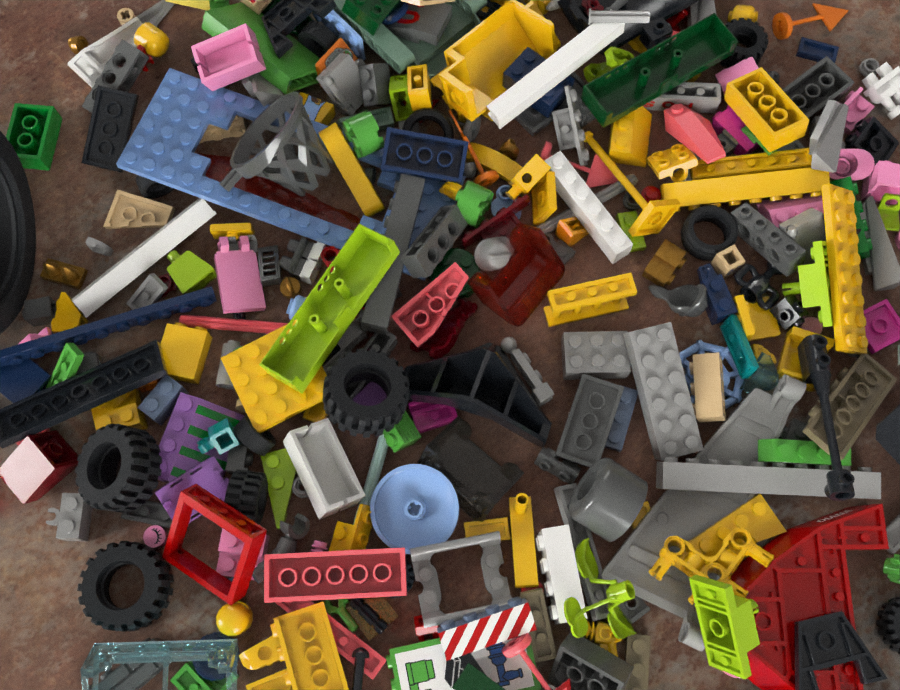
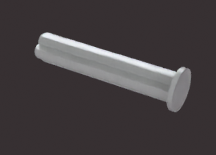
M589 8L588 25H591V23L650 22L649 10H591Z

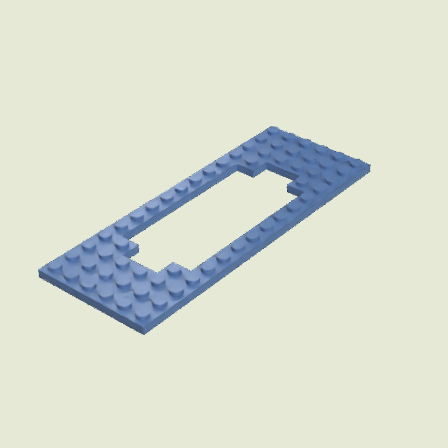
M172 68L168 69L116 163L118 168L340 250L354 232L235 187L228 192L219 184V181L205 177L211 165V159L194 152L208 125L211 124L229 130L236 115L254 121L270 104L263 107L259 100L223 87L211 91L201 82V79ZM286 111L284 115L287 122L291 114ZM278 118L270 125L279 127ZM310 120L317 136L324 145L318 132H320L328 126ZM350 142L349 145L353 150L354 145ZM384 148L358 160L381 168ZM382 171L377 186L393 191L395 181L400 180L401 174ZM463 176L462 183H461L462 187H463V184H464V181H465L466 176ZM425 179L424 191L409 247L441 207L456 204L457 201L439 192V189L445 182ZM387 209L382 222L363 215L359 224L380 234H385L384 221L386 215L390 216L391 210ZM404 265V269H403V272H402V273H405V274L411 276V274L409 273V271L407 270V268H406L405 265ZM423 277L418 278L424 281L426 280V278Z

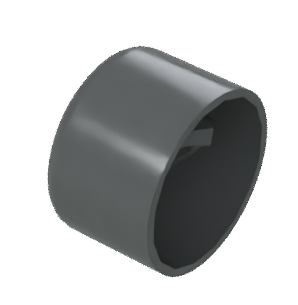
M602 458L587 470L578 483L570 500L569 514L573 520L608 542L615 541L628 530L638 516L647 496L648 484L645 480L613 459Z

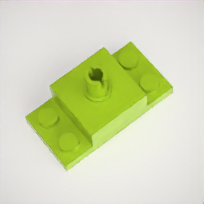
M826 241L813 242V247L810 248L811 258L815 260V263L799 265V282L783 283L782 289L791 288V290L782 292L784 297L801 294L803 308L821 307V310L818 311L819 322L823 323V327L833 326L827 245Z
M699 575L692 576L689 580L709 666L742 679H747L752 675L747 652L760 645L754 614L759 611L756 608L758 604L753 599L734 595L732 585Z

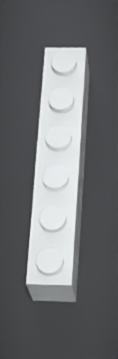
M559 151L544 160L551 167L549 171L555 172L557 193L610 262L614 264L627 256L631 251L633 243L564 154Z

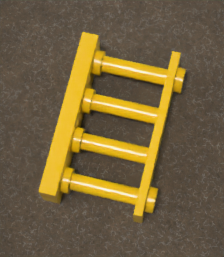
M626 273L549 290L547 295L550 306L543 307L548 327L628 310L629 306L626 297L636 295L637 289L632 273Z

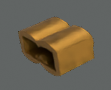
M665 239L645 268L642 276L656 285L664 287L667 284L670 286L676 277L673 272L676 268L681 269L687 260L684 258L686 251Z

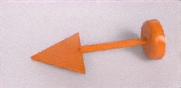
M813 3L812 6L818 15L792 21L788 13L780 12L773 18V33L779 40L787 39L792 34L793 26L822 19L829 32H831L849 10Z
M448 110L460 134L462 141L469 142L467 136H464L452 111ZM469 142L468 151L480 173L473 182L486 188L495 183L500 176L495 170L484 172Z

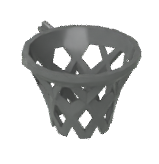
M293 91L285 94L273 102L252 122L242 135L230 159L232 169L219 183L228 192L241 177L248 179L253 176H259L269 179L299 196H305L306 192L304 189L313 191L319 186L315 174L327 177L331 171L328 163L332 164L334 160L317 136L303 105V97L298 92ZM286 111L291 114L287 122L284 115ZM278 118L279 127L270 125ZM264 130L278 133L266 146L261 135ZM257 139L261 148H254ZM293 145H298V155H296ZM250 155H255L252 159H249ZM316 155L319 159L321 167L316 166L318 163ZM304 172H306L309 182L303 181L306 177Z

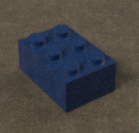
M527 47L503 72L502 86L508 90L546 59ZM571 76L566 77L534 102L531 107L549 118L552 112L566 99L564 86L569 85L573 87L574 78Z

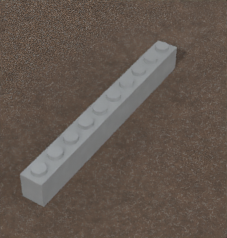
M664 457V462L657 461L656 488L827 497L824 492V488L827 485L826 474L832 470H829V465H815V469H808V464H794V468H786V463H772V467H765V462H751V466H743V461L730 460L729 465H722L721 460L708 459V464H702L700 459L686 458V463L678 462V458ZM842 466V469L849 470L855 478L853 482L855 496L853 498L881 499V472H872V467H858V471H851V466Z

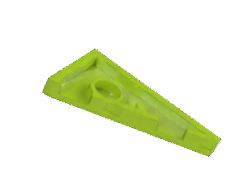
M286 448L261 456L264 473L268 481V492L275 524L278 530H280V521L286 520V512L293 492L292 486L297 474Z

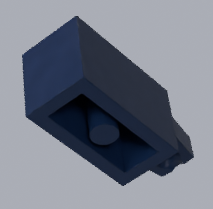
M711 264L698 267L697 274L700 284L705 285L707 288L708 302L705 310L712 325L724 322L731 314L735 315L738 312L722 274H716Z

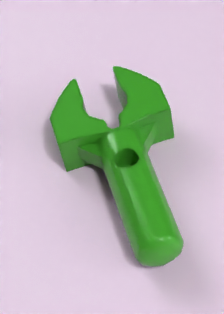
M338 599V608L333 606L330 600H326L325 608L329 615L338 614L351 632L358 629V625L346 610V604L349 602L348 599Z

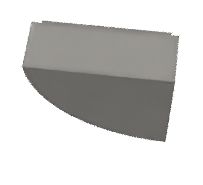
M88 237L85 242L92 252L111 256L114 251L105 243Z

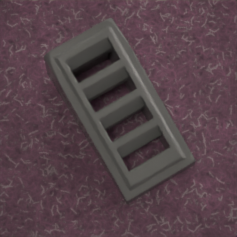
M278 245L257 248L262 286L281 284L283 277L279 265ZM274 251L272 255L263 256V253ZM275 258V261L264 262V260ZM275 265L274 268L265 269L267 266ZM276 272V274L266 276V273Z

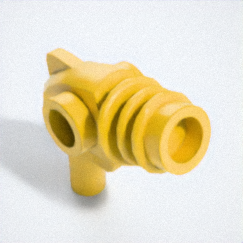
M588 621V631L585 638L587 639L589 635V640L592 641L594 636V643L600 644L599 647L606 651L608 650V652L618 657L616 643L622 639L614 636L608 623L597 621L595 626V622L592 621L590 626Z

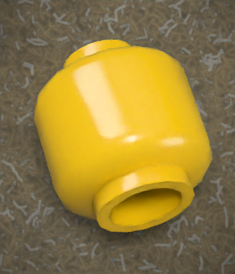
M739 4L734 7L733 11L729 12L728 22H731L733 19L738 21L739 18H744V20L749 18L755 23L758 19V12L755 11L753 6Z

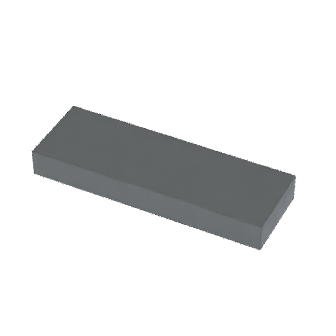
M145 500L146 503L134 511L124 512L121 515L122 519L158 525L165 528H170L172 524V519L163 505Z

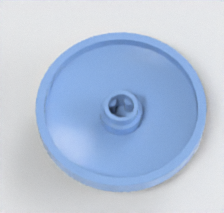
M422 464L403 465L387 473L377 484L370 502L371 522L375 532L390 548L405 547L406 554H411V548L446 542L450 538L459 519V500L452 483L438 470Z

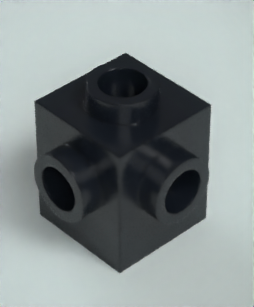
M663 17L651 20L642 26L639 40L648 50L670 38L673 33L672 27Z
M794 294L783 298L769 310L777 319L778 325L785 330L793 326L800 327L805 323L804 318L809 315L806 308H803L802 301L798 300Z

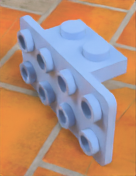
M334 10L323 19L313 12L314 18L318 22H322L338 39L342 38L357 58L363 59V61L366 59L363 45L364 40Z

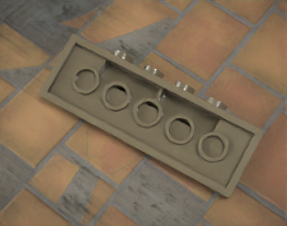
M868 354L858 355L849 368L843 367L836 376L839 379H835L830 383L829 401L841 460L844 459L898 380ZM821 404L819 406L815 405L808 412L810 419L807 421L808 424L802 432L830 455Z

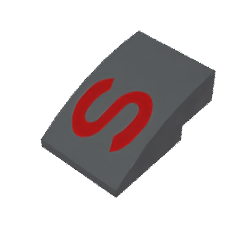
M408 3V10L399 21L385 25L387 29L398 37L417 44L422 40L437 46L452 17V6L445 3L424 6Z

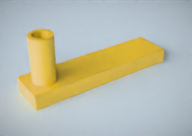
M519 493L516 497H509L508 500L515 588L538 587L531 496Z

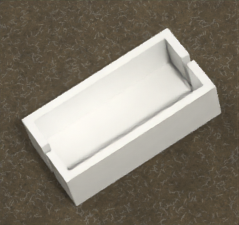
M329 418L311 423L309 427L306 425L288 432L283 440L284 446L319 520L333 515L339 510L343 511L357 505L366 496Z
M569 524L541 529L537 538H535L537 551H541L542 558L539 561L542 574L546 575L547 580L544 583L545 595L550 597L551 605L548 606L550 620H554L555 625L567 623L564 614V602L567 598L574 597L579 602L581 609L585 607Z

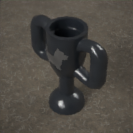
M769 261L766 263V272L760 275L753 265H743L734 276L736 283L742 287L740 294L744 295L747 302L757 303L761 309H771L779 300L780 295L775 288L769 285V279L773 275H782L783 273ZM750 271L753 278L745 282L742 278ZM767 291L772 296L764 303L762 296Z

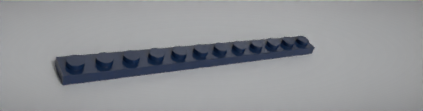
M210 286L0 350V368L7 365H18L23 360L29 358H40L52 351H63L66 343L83 345L88 340L106 338L111 333L125 332L131 327L145 326L157 319L164 320L177 313H188L196 307L210 306L213 302L217 301L213 288Z

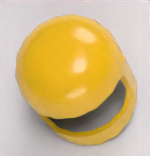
M145 22L135 32L134 44L137 47L138 45L143 46L150 56L160 57L169 48V38L158 27L150 22Z
M237 601L233 605L228 603L223 605L216 615L218 630L227 636H237L246 632L253 621L252 610L243 601Z

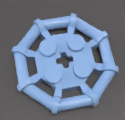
M697 340L695 344L679 352L682 366L686 368L685 378L690 393V384L694 382V374H690L689 361L686 358L696 352L697 354H705V351L711 353L719 352L722 361L725 358L733 369L732 372H728L723 365L724 395L727 397L725 399V410L742 401L741 394L744 379H741L728 346L722 347ZM735 378L734 389L731 391L727 389L730 379ZM691 394V402L695 403V395Z

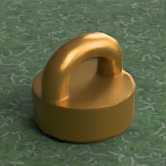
M75 36L68 39L69 48L76 55L82 49L89 46L84 36Z
M512 138L502 143L499 149L501 154L512 160H516L520 152Z
M285 277L280 284V291L288 299L295 298L301 292V285L297 279Z

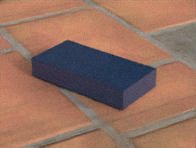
M801 37L796 56L819 62L828 56L835 63L839 47Z

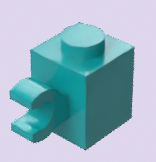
M228 418L207 428L209 437L197 442L201 454L215 447L219 455L240 445L239 439Z

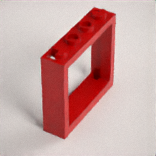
M194 484L180 492L162 558L229 605H233L246 596L267 530L198 484ZM193 509L244 542L232 582L182 548Z

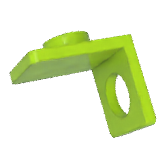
M885 193L877 207L886 230L899 231L900 195ZM890 199L898 201L895 205L885 204Z

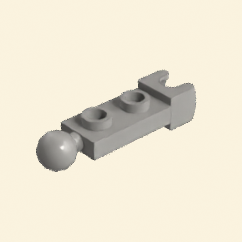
M505 337L501 341V349L506 353H510V359L531 388V396L539 407L545 405L553 399L552 396L555 395L547 382L542 383L543 378L537 369L533 370L528 355L525 352L522 353L519 348L516 349V340L513 337Z

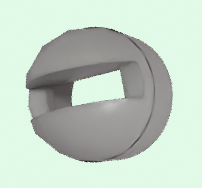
M474 162L465 163L463 176H466V178L475 176L477 168Z

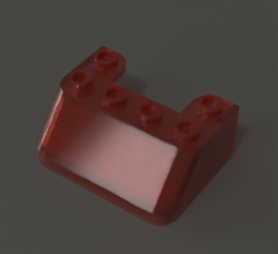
M518 223L510 233L509 241L515 253L510 257L508 263L492 279L484 272H477L467 282L485 306L509 324L517 327L525 323L545 299L547 292L555 287L565 272L563 262L542 229L523 223Z

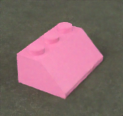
M803 194V198L790 199V196H783L780 201L770 202V199L762 200L761 203H756L758 212L778 228L780 223L810 208H814L824 215L822 196L811 197L810 194Z

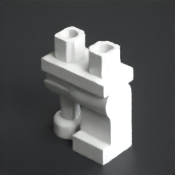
M885 62L875 70L881 77L880 80L872 72L861 81L867 88L863 94L866 97L869 96L872 103H881L889 111L887 116L892 120L900 114V67L898 66L893 70Z

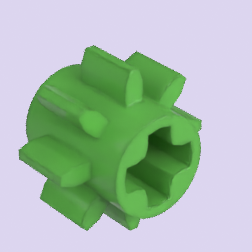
M894 554V558H886L883 573L888 575L887 578L890 579V582L900 584V555Z

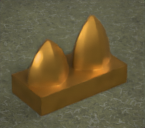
M47 258L46 263L43 264L40 277L44 280L81 290L88 271L82 267Z

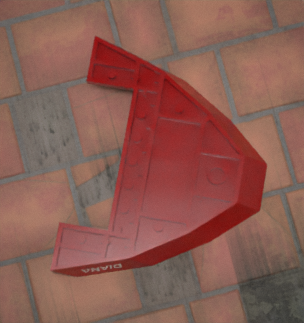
M882 503L847 507L786 530L787 532L778 535L762 547L764 550L775 555L767 568L749 556L734 571L731 580L749 591L746 598L753 599L758 604L756 608L759 609L758 613L754 614L760 645L747 652L752 674L747 679L762 690H795L794 622L842 611L856 631L845 550L889 549ZM854 661L813 671L819 690H864Z

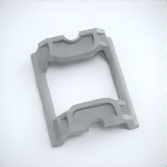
M499 531L410 549L415 581L421 582L423 585V592L418 595L424 628L437 626L451 619L454 622L461 620L465 614L476 612L477 614L485 612L486 607L494 604L499 606L508 604L507 601L512 598L507 577H503L499 573V567L504 563ZM479 544L483 551L480 559L486 590L492 596V603L462 611L443 613L439 610L441 591L437 571L430 562L432 555L438 552Z

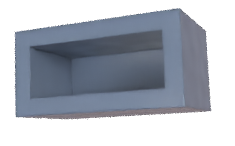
M166 375L138 406V409L162 426L172 414L180 392L185 394L189 392L170 376Z

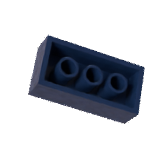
M387 127L381 171L395 174L403 173L424 179L454 182L461 185L469 142Z

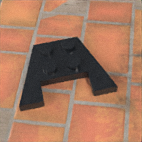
M280 0L261 17L279 59L294 46L285 36L290 34L312 12L323 19L337 6L334 0Z
M842 611L794 622L795 690H819L813 671L854 661L861 684L888 679Z

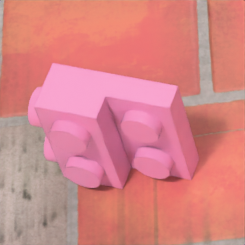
M223 528L218 547L220 553L216 572L222 576L234 577L244 542ZM267 534L265 535L255 568L264 560V554L267 553L270 537Z

